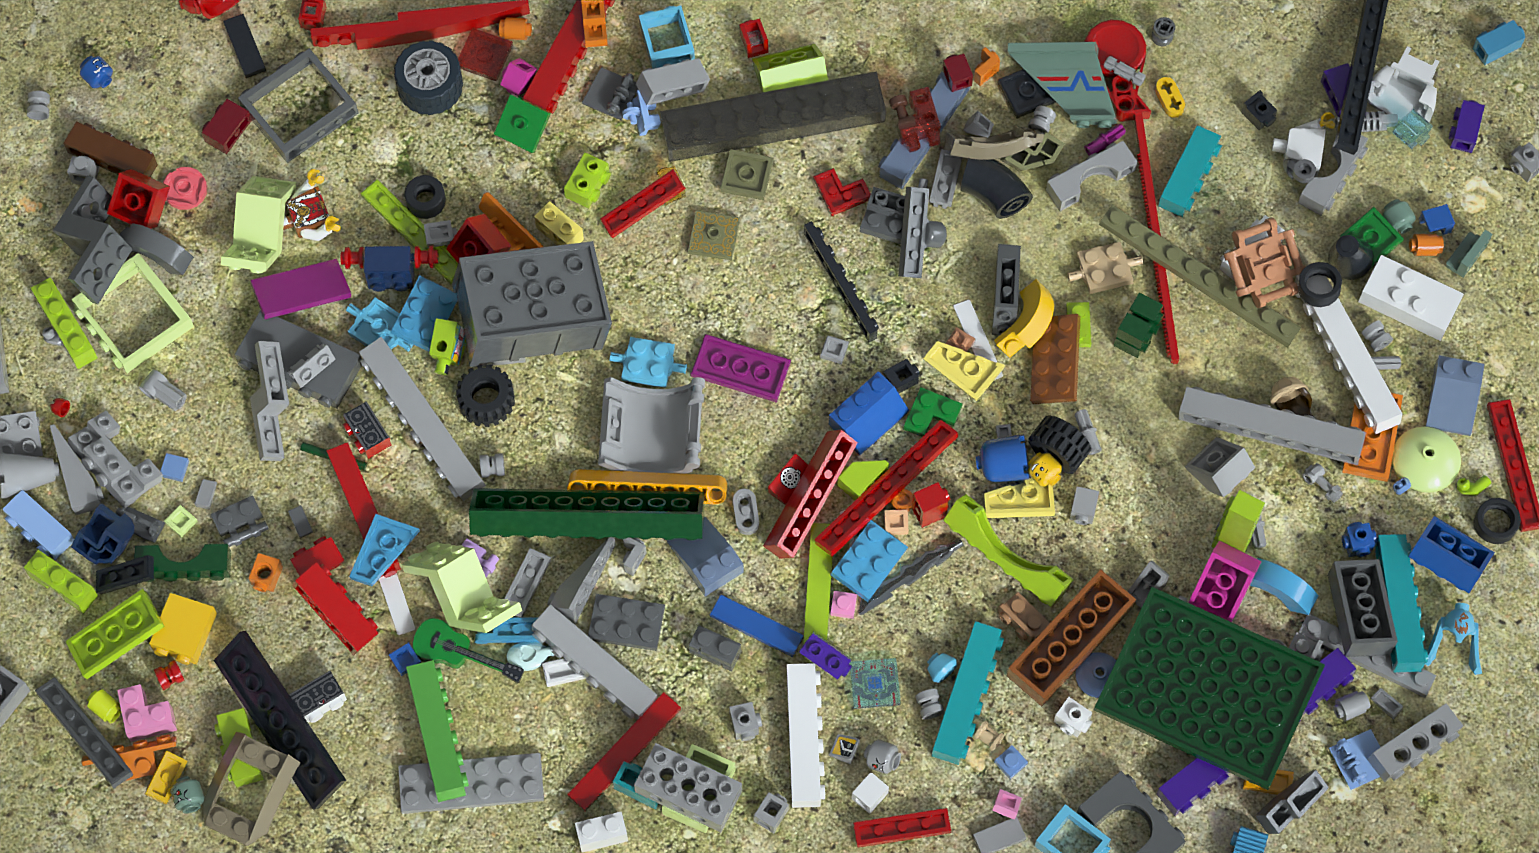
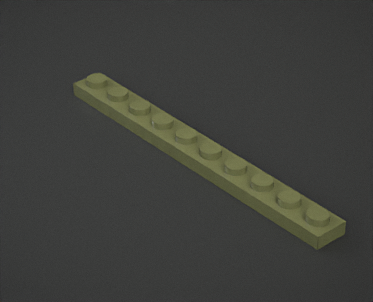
M1111 205L1099 223L1101 227L1285 347H1289L1301 327L1267 305L1257 308L1250 294L1237 297L1235 292L1237 287L1235 284L1114 205Z

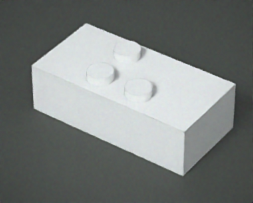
M1381 255L1358 302L1441 341L1464 294Z

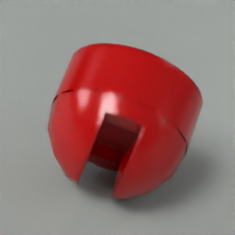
M55 398L53 400L54 404H50L52 413L59 417H65L69 412L70 402L64 398Z

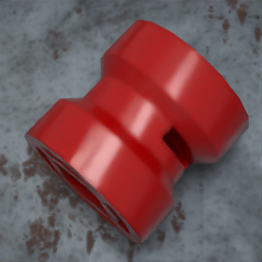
M176 660L169 662L166 667L154 669L163 691L170 688L173 683L179 684L185 681Z

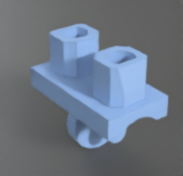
M637 90V97L632 102L627 103V109L622 112L624 119L630 120L632 125L637 124L639 136H645L648 130L658 129L661 121L658 114L649 115L648 110H655L656 103L646 105L641 93Z

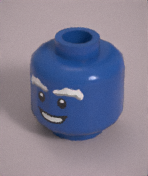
M89 56L81 63L80 76L92 88H105L111 83L113 69L102 57Z

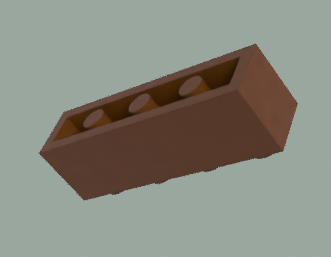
M76 121L63 143L67 153L76 157H89L94 160L95 165L119 175V172L132 169L151 177L158 166L155 156L151 151L144 148L142 150L138 149L127 140L120 141L109 132L104 131L102 133L97 131L94 126L88 123L82 124Z

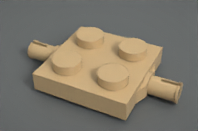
M1121 242L1077 252L1080 270L1067 272L1069 282L1082 279L1087 285L1089 294L1133 284L1130 267L1143 265L1142 256L1128 258L1123 251Z

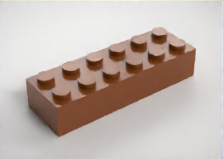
M1100 569L1008 668L1007 677L1042 707L1134 608L1136 599Z

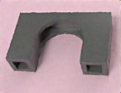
M1122 771L1082 803L1077 810V813L1094 827H1097L1111 814L1120 810H1131L1139 813L1149 825L1150 839L1136 853H1177L1184 847L1186 842L1182 831L1177 827L1173 828L1168 822L1167 815L1161 809L1157 810L1151 804L1152 799L1144 791L1141 793L1136 787L1135 780L1129 774L1125 775Z

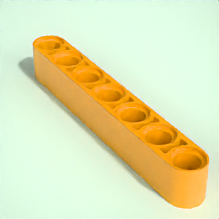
M577 469L572 471L569 476L567 490L704 492L705 504H720L726 499L727 481L719 475ZM575 482H580V483H582L583 485H576V484H574V483H575ZM598 483H603V484H605L606 486H599V485H597V484H598ZM621 484H626V485H628L629 487H622V486H620V485H621ZM644 485H649V486H651L652 488H645V487H643V486H644ZM667 486H672V487H674L675 489H668V488H666V487H667ZM690 487H695V488H697L698 490H691V489H689V488H690ZM718 488L721 491H714L712 489Z

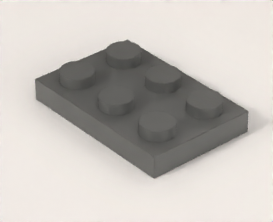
M596 594L588 637L595 642L657 651L665 604Z

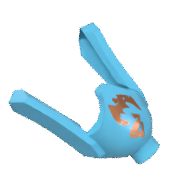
M1456 603L1455 609L1450 611L1445 617H1441L1438 621L1427 650L1428 662L1425 665L1429 666L1436 658L1437 649L1443 637V630H1449L1453 633L1455 641L1458 643H1462L1463 639L1471 634L1469 666L1475 675L1482 674L1479 659L1478 623L1474 622V617L1469 612L1468 604Z

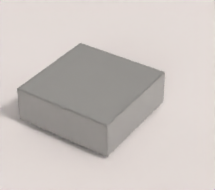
M827 335L820 358L842 364L849 341Z

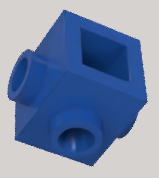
M1351 523L1341 537L1343 548L1347 550L1348 557L1369 555L1375 543H1377L1376 532L1374 529L1371 530L1370 523Z

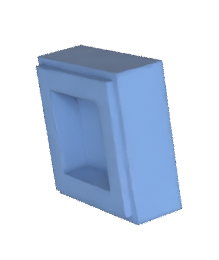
M166 453L160 470L163 474L162 477L183 482L189 459Z

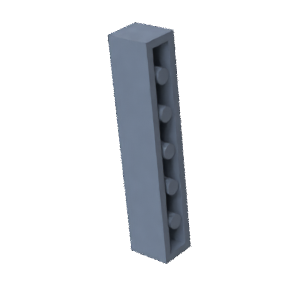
M943 71L937 77V84L934 89L930 88L926 93L924 104L922 106L918 105L913 113L918 133L902 137L899 140L895 139L890 147V154L888 157L884 156L879 163V177L900 189L904 188L971 89L970 86L951 92Z

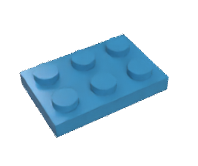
M419 275L391 330V334L430 352L436 318L449 319L458 301L456 293Z
M870 520L830 575L868 602L908 547Z

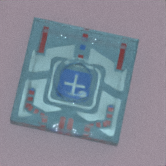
M896 658L849 663L852 665L850 676L854 709L901 705Z

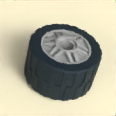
M432 40L419 41L409 45L398 56L397 62L394 65V77L399 97L410 110L422 115L440 114L445 110H449L457 103L458 98L462 94L463 79L458 57L450 47Z

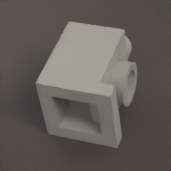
M72 156L67 173L72 183L82 185L87 175L96 179L100 167L96 166L94 160L89 157Z
M768 792L754 814V822L774 834L789 810L787 799L778 793L773 795ZM774 809L777 811V814L772 816L768 812Z

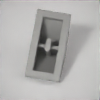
M1151 560L1127 592L1136 599L1135 604L1142 608L1151 587L1162 590L1167 584L1169 574Z

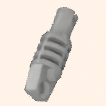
M1385 111L1365 112L1362 132L1387 131V127H1394L1398 124V115L1385 114ZM1336 117L1335 119L1336 131L1338 128L1340 117Z

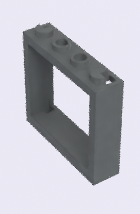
M310 48L298 53L289 63L282 64L277 68L276 72L270 76L263 77L257 85L251 89L244 90L238 97L240 106L249 111L253 123L287 163L359 114L354 100ZM312 64L344 103L284 144L252 104Z

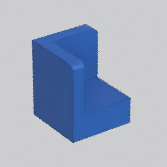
M1447 204L1422 211L1418 219L1420 224H1426L1429 232L1441 230L1443 235L1451 233L1455 225Z

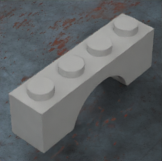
M1361 135L1358 151L1355 155L1334 148L1333 144L1331 153L1337 161L1338 170L1328 177H1314L1304 188L1298 203L1322 216L1325 209L1329 211L1336 200L1333 198L1336 192L1340 194L1347 183L1344 181L1347 175L1351 177L1356 170L1357 165L1355 163L1357 159L1362 160L1368 150L1365 147L1368 138Z
M1124 141L1118 144L1112 143L1106 147L1105 151L1099 154L1094 153L1086 161L1071 165L1064 173H1056L1051 176L1047 182L1046 191L1059 211H1062L1079 202L1080 185L1086 178L1093 175H1106L1118 181L1136 170L1137 160Z

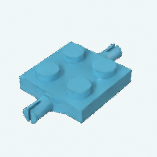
M376 297L362 310L352 303L349 304L346 311L356 317L355 323L348 330V334L367 347L382 336L391 350L397 345L407 350V352L410 351V348L412 349L413 344L391 334V330L400 313Z
M630 337L628 349L624 354L611 352L609 360L623 363L622 381L664 388L667 387L668 378L672 371L686 374L687 364L674 363L675 344Z

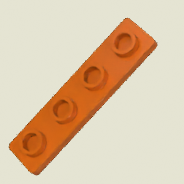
M489 192L483 194L479 209L510 243L511 248L508 252L543 247Z
M162 735L157 737L155 741L138 740L132 746H112L133 773V776L127 780L154 775L157 769L154 751L175 747L177 745V737ZM86 755L83 756L82 766L93 764Z

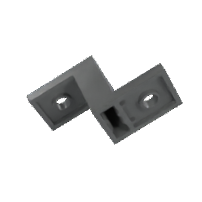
M87 175L53 231L77 255L81 256L68 279L92 303L99 304L131 253L132 248L109 224L104 223L109 216L107 211L112 196L94 177Z

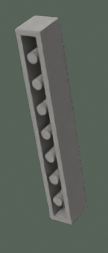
M382 336L359 352L363 357L360 360L361 364L367 372L372 370L375 374V377L372 378L379 389L384 387L388 393L385 398L391 407H398L400 413L397 415L403 424L407 425L409 423L413 430L410 434L417 444L422 442L426 447L422 450L430 462L433 459L438 465L435 470L442 480L445 478L449 480L451 485L448 488L455 498L460 496L465 501L472 496L474 488L485 487L486 485Z
M1186 387L1179 411V420L1354 465H1358L1366 432L1357 427L1340 426L1334 421H1320L1310 415H1296L1286 409L1280 411L1273 409L1267 404L1257 405L1243 398L1233 399L1223 393L1216 392L1213 394L1205 392L1204 389L1199 387Z

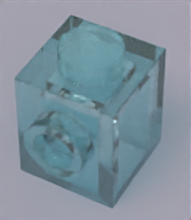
M1412 109L1401 119L1392 132L1412 150L1417 144L1422 146L1430 138L1428 133L1433 126L1415 109Z

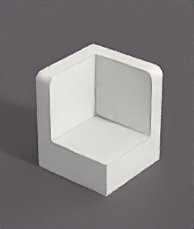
M869 773L852 792V800L870 814L888 794L889 787L873 773Z

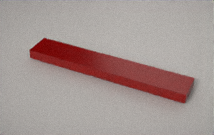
M1511 400L1488 402L1487 409L1512 502L1520 513V532L1539 529V503Z
M663 692L568 793V797L586 812L613 783L623 762L631 764L677 715L681 707Z

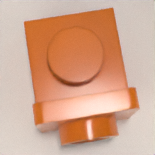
M986 47L981 52L982 62L975 68L974 82L979 86L994 76L1000 67L998 55L994 51H989Z

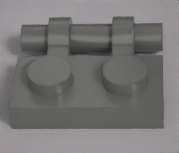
M253 495L211 514L220 536L222 537L230 533L231 537L223 540L224 544H228L229 547L233 545L237 547L242 544V541L253 536L255 538L259 537L262 532L269 529L265 521L259 524L255 522L263 518ZM249 524L250 528L237 533V529Z

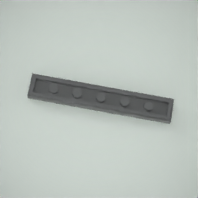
M55 677L35 690L38 697L113 789L133 776L130 768Z

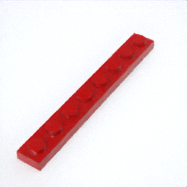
M940 420L814 539L815 544L831 557L836 554L958 438V432Z

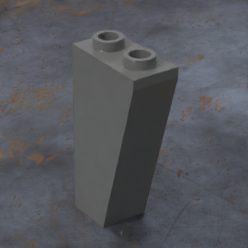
M998 244L992 335H1001L1017 319L1021 246Z

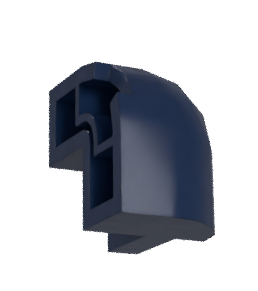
M101 503L96 508L89 523L78 531L71 548L96 565L98 563H112L126 549L134 534V524L126 513L120 517Z

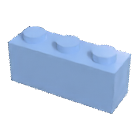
M23 490L2 509L6 514L4 519L13 528L18 526L22 530L20 534L28 542L34 541L39 545L37 549L47 556L50 555L54 560L74 541L72 534Z

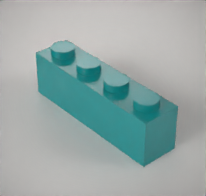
M1196 126L1160 197L1158 207L1183 217L1186 210L1190 212L1195 202V199L1192 198L1194 193L1201 191L1204 184L1202 178L1204 174L1209 175L1213 166L1211 160L1213 156L1218 157L1222 145L1219 144L1221 135L1201 126Z

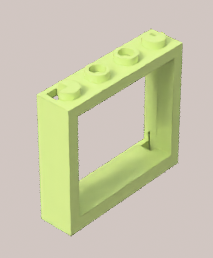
M139 253L122 265L104 296L139 272L178 322L127 358L121 354L86 309L93 303L82 292L72 299L75 306L73 311L80 320L85 319L88 323L85 326L92 336L97 335L100 338L98 343L105 352L110 351L113 355L111 358L118 369L122 367L126 373H129L194 327L191 318Z

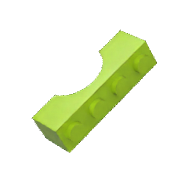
M51 277L31 287L37 302L57 332L77 369L98 359L92 345Z

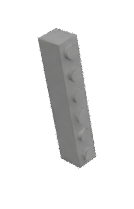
M551 604L532 624V631L534 632L532 635L542 644L546 642L551 647L550 651L556 657L566 659L569 662L568 666L575 673L581 672L587 677L585 679L586 682L595 689L597 687L604 692L603 696L612 704L616 702L622 707L621 711L628 718L632 719L634 717L638 720L656 701V693Z

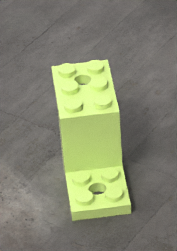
M252 176L236 194L233 245L221 256V265L228 266L232 270L250 269V272L263 273L272 265L282 252L285 202L296 191V182Z
M433 542L426 546V550L421 553L412 554L408 557V561L401 564L404 573L429 577L447 623L451 627L487 633L522 611L519 602L499 599L493 596L474 548Z

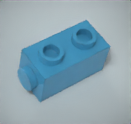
M1514 20L1508 23L1502 22L1490 32L1484 31L1476 37L1473 50L1483 65H1486L1521 48L1525 40L1524 30Z

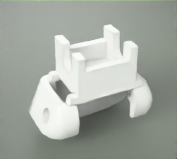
M1407 46L1398 64L1393 62L1391 67L1386 65L1374 75L1368 102L1378 111H1385V114H1397L1398 121L1415 126H1426L1430 123L1434 113L1437 88L1433 87L1434 80L1432 78L1439 61L1435 59L1433 65H1430L1408 55L1411 48Z

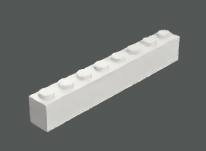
M1300 274L1297 275L1295 279V283L1297 284V286L1299 283ZM1322 275L1312 276L1306 283L1307 288L1316 294H1326L1333 289L1328 278ZM1339 298L1331 305L1325 307H1314L1303 301L1304 311L1307 316L1312 317L1316 333L1318 335L1321 334L1323 337L1324 347L1328 353L1331 352L1337 371L1342 372L1346 388L1352 390L1358 409L1361 408L1363 410L1367 426L1369 428L1372 427L1375 434L1399 425L1402 419V412Z

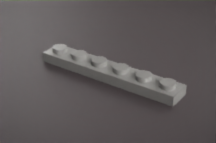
M1311 614L1307 615L1298 633L1317 643L1321 639L1324 641L1321 646L1322 648L1330 652L1339 648L1344 654L1339 628ZM1390 655L1347 657L1350 662L1426 698L1436 677L1435 674L1424 669L1421 672L1393 673Z

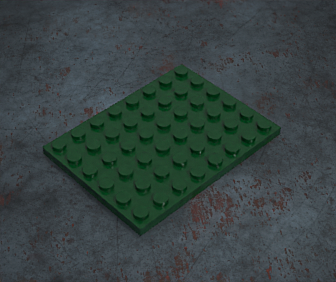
M1151 587L1097 700L1094 711L1269 790L1325 664Z

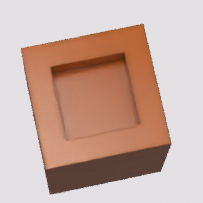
M258 553L249 575V581L255 590L274 592L283 569L280 559ZM264 571L271 572L267 578L259 577Z

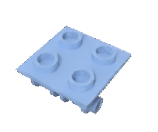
M1371 729L1347 740L1343 738L1336 745L1329 748L1350 790L1380 777L1367 760L1373 752L1381 748Z

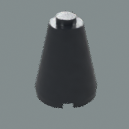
M1353 235L1340 237L1331 246L1328 254L1329 264L1340 272L1341 278L1356 280L1365 276L1369 272L1374 258L1369 243L1363 238Z

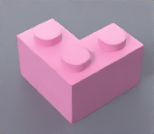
M141 684L117 690L125 732L131 742L177 731L173 708L169 701L148 705L146 693Z

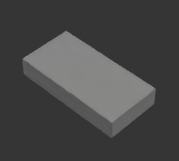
M1017 817L973 834L980 853H995L1026 840L1025 833Z

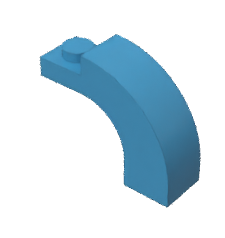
M1257 558L1262 562L1250 586L1273 594L1292 612L1309 615L1319 597L1315 590L1291 571L1270 561Z

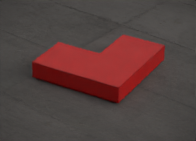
M834 168L813 176V180L831 216L869 201L871 193L863 178L842 186Z

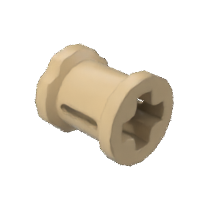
M985 721L978 728L973 738L976 740L980 739L993 752L1005 735L996 732Z

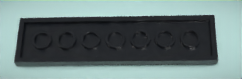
M240 631L213 661L271 748L286 755L289 754L300 762L292 779L313 810L319 809L347 780L247 631Z

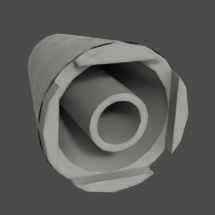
M0 453V498L6 499L17 495L21 490L26 492L54 482L56 480L55 476L60 475L58 462L54 463L53 458Z

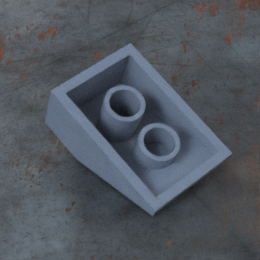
M1439 355L1434 365L1425 427L1471 436L1482 385L1483 363Z
M706 517L704 518L702 539L687 540L684 538H674L667 540L668 545L705 597L744 573V565L741 559Z

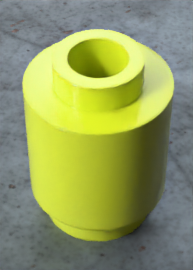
M103 689L93 691L87 699L89 702L87 707L104 722L113 723L122 714L120 703Z

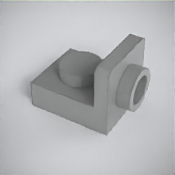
M450 220L424 224L427 248L430 246L449 245L457 234L456 227H451Z
M639 538L623 539L624 546L632 551H628L624 556V569L626 573L634 576L647 554L646 546Z
M1296 632L1289 648L1319 661L1324 652V649L1321 648L1324 641L1319 639L1317 643Z

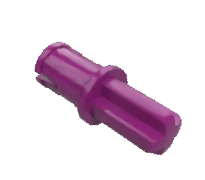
M1117 124L1106 133H1100L1099 137L1084 146V150L1088 156L1094 153L1098 154L1126 133L1125 128L1121 124Z

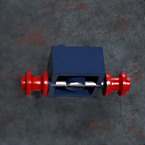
M410 246L365 247V250L364 247H360L358 251H351L349 247H345V251H341L340 260L341 265H345V269H350L351 265H359L360 269H364L369 290L372 289L377 292H382L386 289L407 291L414 287V262L416 269L420 268L421 264H428L430 268H434V265L439 263V252L434 250V246H430L428 250H421L419 246H415V253L411 252Z

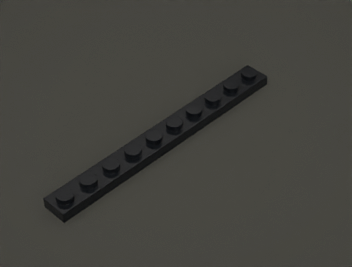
M1364 0L1334 143V148L1355 155L1359 147L1388 0Z

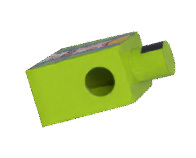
M436 318L429 353L437 361L434 371L437 374L448 375L450 365L459 366L467 342L464 328L458 322Z

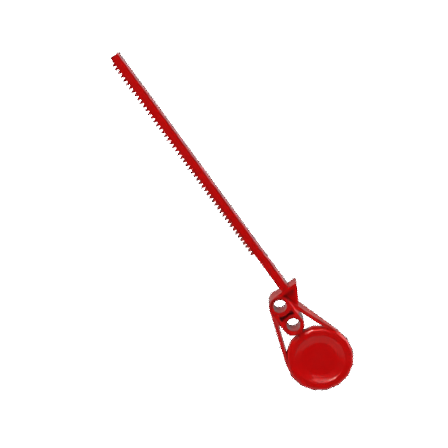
M1110 19L1099 22L1091 28L1084 42H1096L1103 76L1114 78L1110 91L1108 89L1117 120L1120 122L1134 120L1139 150L1137 161L1138 169H1140L1146 222H1148L1147 226L1150 230L1161 236L1143 119L1150 118L1151 110L1139 97V86L1136 85V88L1133 89L1131 79L1128 81L1115 74L1114 70L1109 71L1104 68L1106 59L1111 56L1117 59L1118 63L1122 62L1136 69L1135 72L1140 69L1139 72L1142 73L1147 45L1143 34L1134 25L1123 20ZM1122 86L1126 90H1119L1116 87ZM1125 106L1128 110H1122L1119 107ZM1153 261V264H1155L1153 268H1155L1156 287H1158L1157 291H1159L1157 295H1159V303L1163 304L1161 313L1164 314L1161 322H1163L1162 326H1164L1162 330H1164L1163 334H1165L1166 357H1169L1170 363L1174 365L1179 362V353L1166 268Z

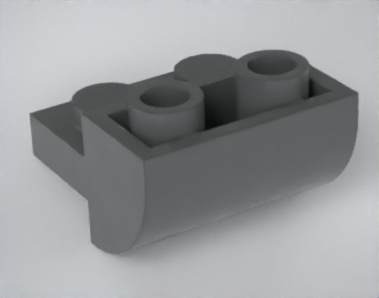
M873 187L859 232L901 244L905 196Z

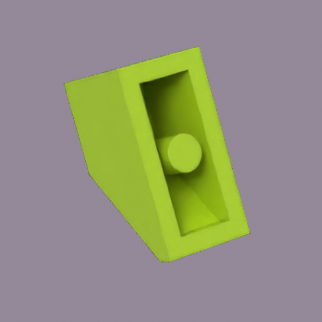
M886 460L853 462L849 467H844L838 478L837 486L853 500H856L889 469V463Z

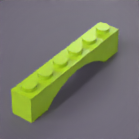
M967 494L956 500L943 520L952 531L962 535L971 546L977 547L984 553L987 559L998 564L1007 575L1013 576L1020 582L1023 588L1033 592L1042 603L1050 607L1061 600L1074 581L1057 566L1033 563L1012 552L1000 541L987 519L985 509Z

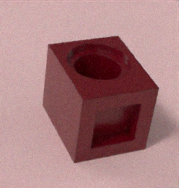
M964 53L960 55L953 54L943 60L942 71L951 92L972 86L973 74Z

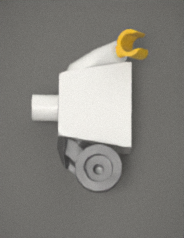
M1325 112L1321 119L1319 118L1290 129L1287 140L1274 138L1272 151L1285 153L1283 160L1284 171L1292 180L1294 178L1300 183H1308L1313 180L1314 176L1318 175L1326 133L1324 126L1329 129L1335 127V123L1329 121L1335 118L1331 112Z

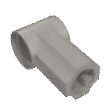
M154 369L139 386V389L146 396L153 400H159L174 411L180 409L187 398L184 392L169 383L163 374Z

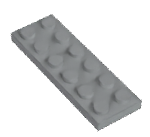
M541 753L463 760L464 765L459 767L461 773L466 772L469 786L464 787L466 796L442 802L437 800L429 763L399 766L402 814L544 801Z

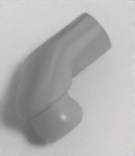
M47 327L42 331L43 339L47 343L58 346L63 345L57 332L51 327Z

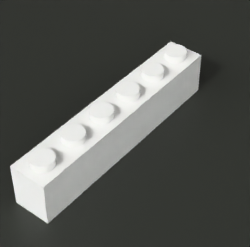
M815 663L787 664L792 808L820 807L821 799H825V785H820V776H824V762H819V753H823V739H818V730H822V716H817V708H821V693L816 694V685H820V671H815Z

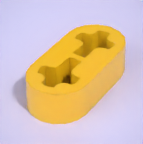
M1169 77L1159 79L1155 92L1165 113L1172 118L1180 117L1184 112L1185 101L1176 83ZM1162 85H1165L1166 88L1170 87L1169 95L1165 89H1162ZM1172 101L1175 106L1179 105L1178 110H1176L1174 107L1171 108Z

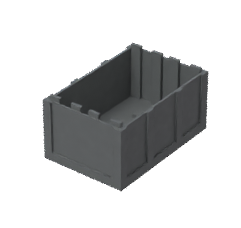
M593 241L459 258L452 287L453 292L457 295L469 351L468 362L470 367L478 366L481 363L504 360L512 362L519 361V358L549 354L557 356L563 355L564 352L603 349L612 321Z

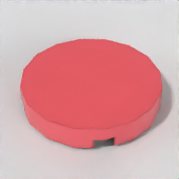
M179 167L176 171L166 175L163 181L164 184L170 186L166 201L172 207L179 210H189L197 207L207 195V183L204 176L192 167Z

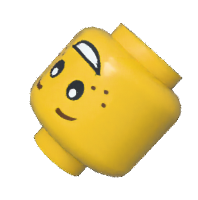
M1039 452L1028 462L1029 475L1039 486L1044 487L1049 484L1054 486L1061 479L1059 474L1062 466L1050 453L1042 454Z

